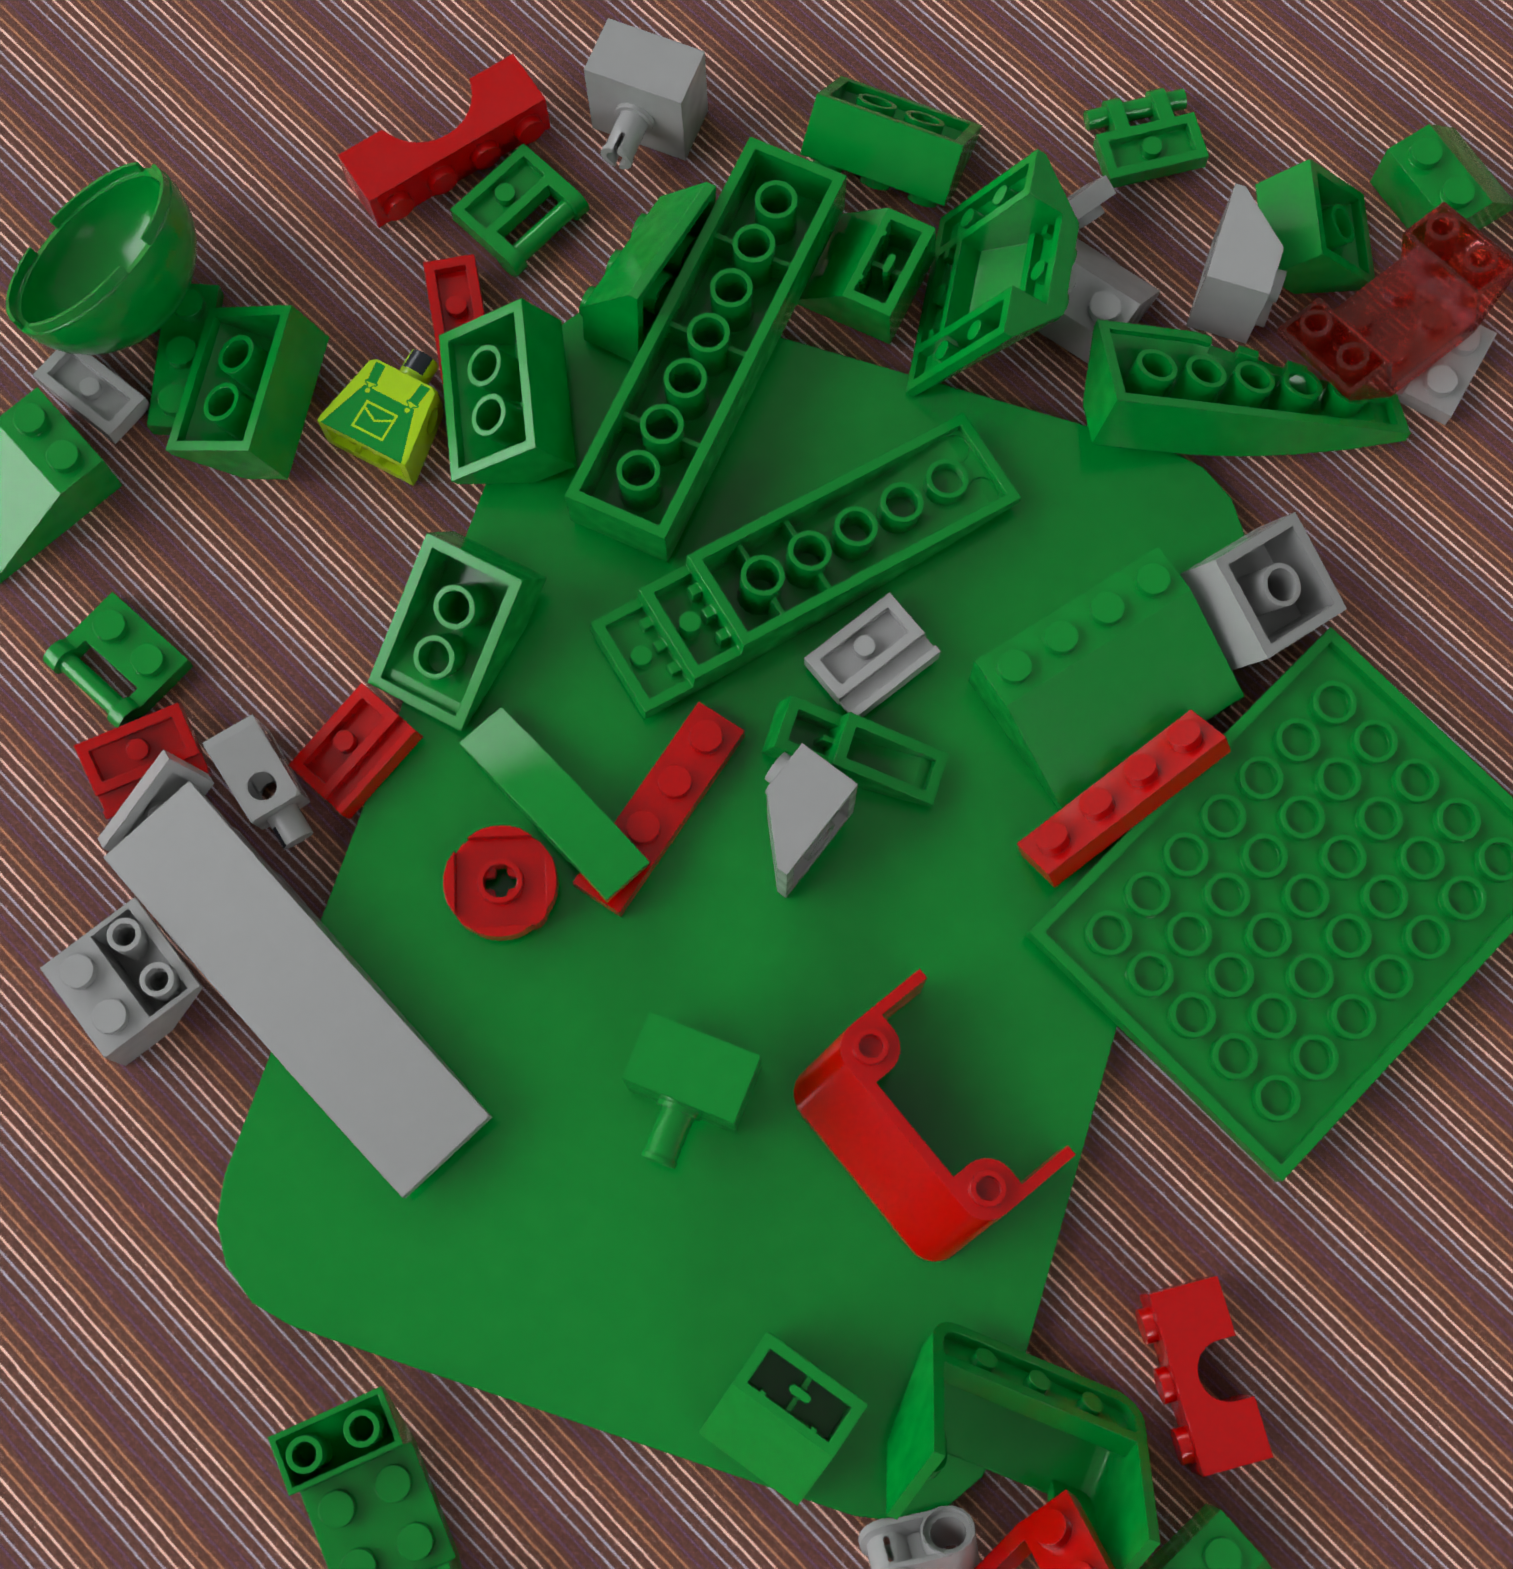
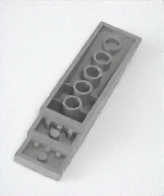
M188 781L103 857L243 1021L402 1198L406 1199L492 1118L489 1112L285 879L268 865L240 831L230 825L202 791L192 782Z

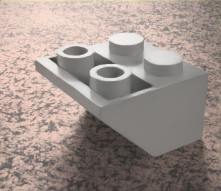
M135 897L40 967L103 1057L127 1066L169 1034L203 988L141 902Z

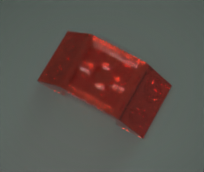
M1444 201L1403 232L1401 259L1335 309L1318 297L1277 328L1278 335L1348 400L1391 397L1476 331L1512 282L1513 258Z

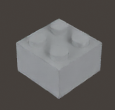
M1296 512L1256 528L1180 574L1191 589L1231 670L1269 659L1347 609Z

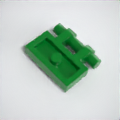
M1164 88L1149 90L1145 93V97L1122 102L1120 98L1105 100L1102 102L1101 107L1084 111L1083 119L1087 131L1104 127L1107 131L1096 134L1093 147L1102 175L1107 176L1113 188L1206 166L1209 154L1195 113L1192 112L1174 116L1173 113L1174 111L1187 108V96L1183 88L1166 92ZM1149 118L1151 121L1135 126H1130L1129 124L1131 121Z

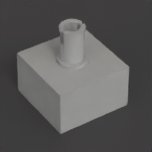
M608 18L584 68L592 128L610 134L606 144L601 149L600 154L602 158L615 167L619 156H621L622 160L619 164V169H629L633 164V158L639 145L686 161L708 112L705 51Z

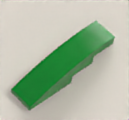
M502 707L459 742L460 746L526 819L539 829L567 862L571 863L606 902L610 901L650 865L648 859L613 821Z

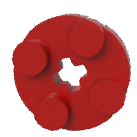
M498 825L476 831L468 837L466 843L460 846L457 853L453 852L445 867L443 890L448 906L464 928L482 938L505 941L525 936L546 923L558 896L559 879L554 860L541 842L520 828ZM507 869L509 878L517 879L516 887L508 889L507 896L497 897L495 890L486 889L487 880L496 879L497 870Z

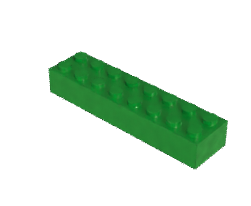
M749 137L565 494L571 521L665 562L669 561L844 211L846 175Z

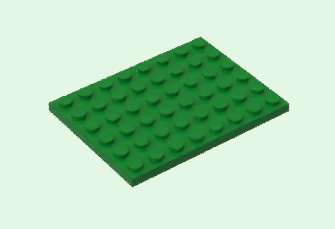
M1332 627L1328 628L1223 734L1227 738L1231 752L1127 831L1026 934L1094 1004L1275 1182L1283 1181L1513 932V797Z

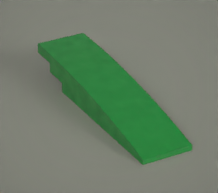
M963 412L688 554L685 565L639 588L638 597L591 621L590 632L645 720L748 664L885 585L1020 502L1021 496Z

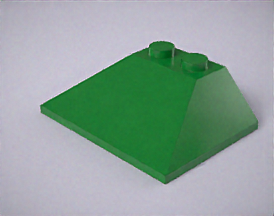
M1039 149L940 218L935 242V259L930 267L906 393L916 396L1022 340L1047 324L1057 321L1064 315L1069 303L1068 288L1071 270L1077 257L1075 247L1079 222L1047 155Z

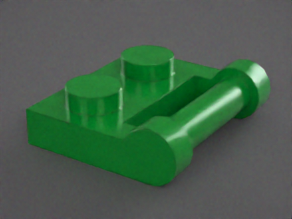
M523 143L455 204L450 211L453 220L493 255L508 274L516 278L528 267L526 261L569 221L581 219L590 210V207L578 190ZM550 195L559 202L513 245L504 238Z
M113 592L66 638L53 643L43 656V662L57 674L64 673L108 713V722L115 728L145 716L193 667L192 663ZM91 647L137 688L129 697L123 698L80 659Z

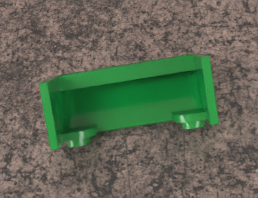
M943 1322L934 1328L921 1348L888 1436L886 1516L898 1520L926 1481L935 1478L944 1468L948 1453L1046 1493L1048 1502L1067 1489L1077 1497L1115 1569H1139L1161 1543L1145 1420L1136 1404L1117 1390L959 1324Z

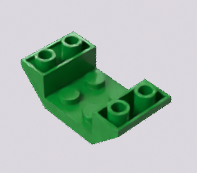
M380 1386L267 1437L288 1495L291 1496L299 1492L301 1494L328 1569H462L457 1547L416 1440L384 1386Z

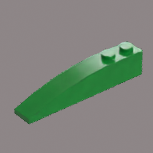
M1097 319L1093 327L1083 397V408L1092 444L1188 455L1242 457L1296 455L1348 450L1406 441L1411 434L1398 395L1337 375H1334L1329 382L1318 379L1312 372L1308 371V366L1289 360L1284 367L1258 360L1259 351L1239 345L1235 353L1211 345V336L1195 331Z

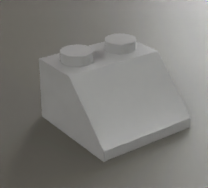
M1235 183L1213 237L1186 324L1188 327L1245 344L1255 325L1264 328L1272 304L1278 300L1287 271L1278 269L1284 247L1246 186Z
M1077 239L1075 247L1077 257L1071 270L1067 309L1064 315L1057 321L1051 322L1037 331L1088 363L1093 327L1097 319L1138 324L1158 297L1160 290Z
M803 743L792 756L786 752L782 753L765 776V780L770 783L765 794L767 795V819L777 892L787 898L854 812L858 787L856 782Z

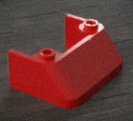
M919 969L851 1024L799 1075L794 1086L793 1097L798 1112L909 1249L917 1257L925 1261L939 1262L955 1255L988 1229L1076 1154L1067 1145L1055 1152L1021 1182L1004 1163L990 1158L971 1162L955 1176L949 1172L876 1083L889 1073L898 1061L900 1041L895 1030L887 1022V1019L921 992L927 977Z

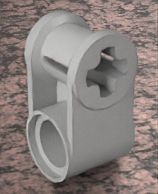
M953 1505L940 1506L929 1511L902 1516L898 1520L894 1518H881L866 1525L858 1537L859 1547L862 1553L868 1556L871 1569H974L980 1563L974 1521L965 1510ZM885 1537L889 1538L890 1544L884 1545L883 1540ZM946 1546H958L953 1549H943Z

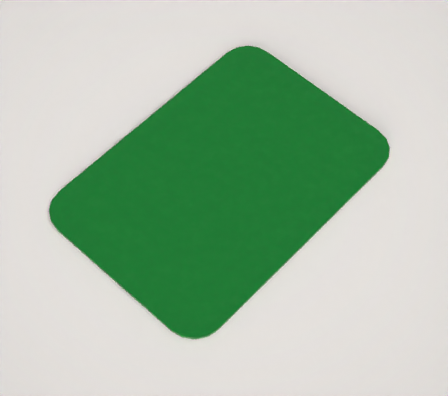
M578 313L562 324L576 466L535 483L485 484L466 534L467 538L547 577L527 627L465 730L460 731L403 701L399 715L418 731L423 738L366 800L321 918V922L489 1112L492 1118L405 1199L388 1183L271 1052L224 1175L216 1222L225 1264L253 1304L290 1326L772 1488L698 1433L765 1333L769 1331L868 1404V1407L835 1457L803 1499L853 1516L875 1519L891 1518L886 1516L887 1440L921 1348L934 1328L943 1322L956 1323L1023 1352L1027 1351L1117 1027L1026 934L1124 835L1055 888L1022 856L1017 843L1059 810L968 681L974 660L1157 546L1161 548L1178 573L1181 574L1245 536L1231 497L1203 467L1175 453L1092 444L1088 426L940 383L916 396H912L906 393L909 374L780 337L669 561L665 562L570 520L565 494L633 362L585 341L583 318ZM964 412L1021 496L1019 503L827 619L644 720L590 632L591 621L638 597L639 588L685 565L688 554ZM890 592L925 632L924 636L933 646L936 645L941 652L935 662L863 718L949 753L932 806H924L857 787L854 812L787 898L777 892L767 819V795L765 791L770 783L765 780V776L777 760L761 753L778 702L791 695L842 716L847 714L843 707L834 701L804 665V658ZM698 702H701L745 730V738L621 917L574 887L573 881L579 874V871L571 863L567 862L535 825L533 826L459 744L467 735L502 707L614 823ZM498 825L520 828L541 842L554 860L559 879L558 896L546 923L525 936L505 941L482 938L464 928L448 906L443 890L445 867L453 852L457 853L460 846L466 843L468 837L476 831ZM507 869L497 870L496 879L487 880L486 889L495 890L497 897L507 896L508 889L516 887L517 879L509 878ZM919 969L927 977L921 992L887 1019V1022L895 1030L900 1041L898 1061L893 1069L876 1083L949 1172L955 1176L971 1162L990 1158L1004 1163L1021 1182L1055 1152L1067 1145L1076 1154L988 1229L955 1255L939 1262L925 1261L917 1257L909 1249L798 1112L793 1097L794 1086L799 1075L851 1024ZM649 1011L761 1055L762 1070L737 1133L735 1134L703 1120H694L676 1162L675 1170L640 1155L647 1144L661 1106L656 1104V1101L629 1091L622 1080ZM947 1453V1462L944 1468L935 1478L926 1481L900 1517L950 1505L983 1476L986 1469Z

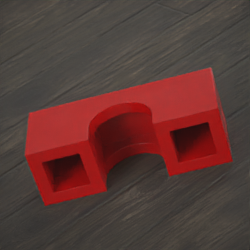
M1218 1276L1203 1277L1140 1294L1139 1297L1143 1308L1135 1310L1136 1320L1144 1343L1146 1345L1153 1343L1160 1367L1153 1369V1377L1162 1403L1164 1405L1171 1403L1178 1427L1171 1429V1438L1181 1465L1189 1464L1192 1473L1205 1477L1274 1458L1255 1396L1239 1394L1225 1399H1216L1204 1389L1199 1379L1198 1362L1205 1348L1215 1341L1236 1336Z

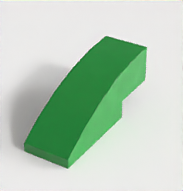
M794 695L778 702L761 752L778 759L784 752L792 756L803 743L856 782L858 788L924 806L933 805L949 756L947 752L852 712L842 716Z

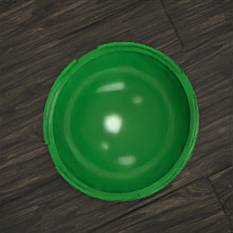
M138 162L122 165L107 172L83 188L49 220L56 229L37 253L31 247H28L12 276L7 291L6 312L9 319L20 331L36 342L58 351L70 354L98 355L134 346L159 330L173 316L185 298L192 282L197 261V236L192 213L178 186L164 171L155 164H152V168H144Z

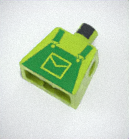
M416 349L411 350L399 370L378 359L368 361L318 418L317 421L327 441L414 486L444 413L438 391L428 385L439 368L437 362L429 355Z

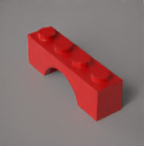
M514 54L470 78L472 98L469 111L459 126L449 134L432 141L409 142L395 138L387 132L380 130L337 155L348 184L378 228L390 221H397L406 217L415 206L434 195H442L449 192L458 181L477 170L490 168L501 156L523 143L526 145L536 141L545 130L551 127L545 97Z

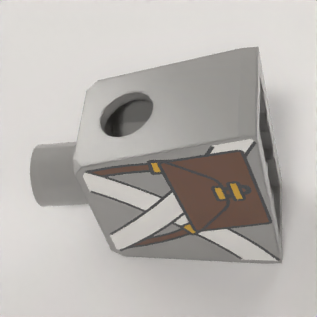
M253 714L202 743L250 822L262 830L271 827L284 850L301 843L314 833L300 811L301 808L311 802L292 768L288 766L289 763L270 730ZM275 783L277 786L276 792L271 798L264 800L262 797L264 789L268 785Z

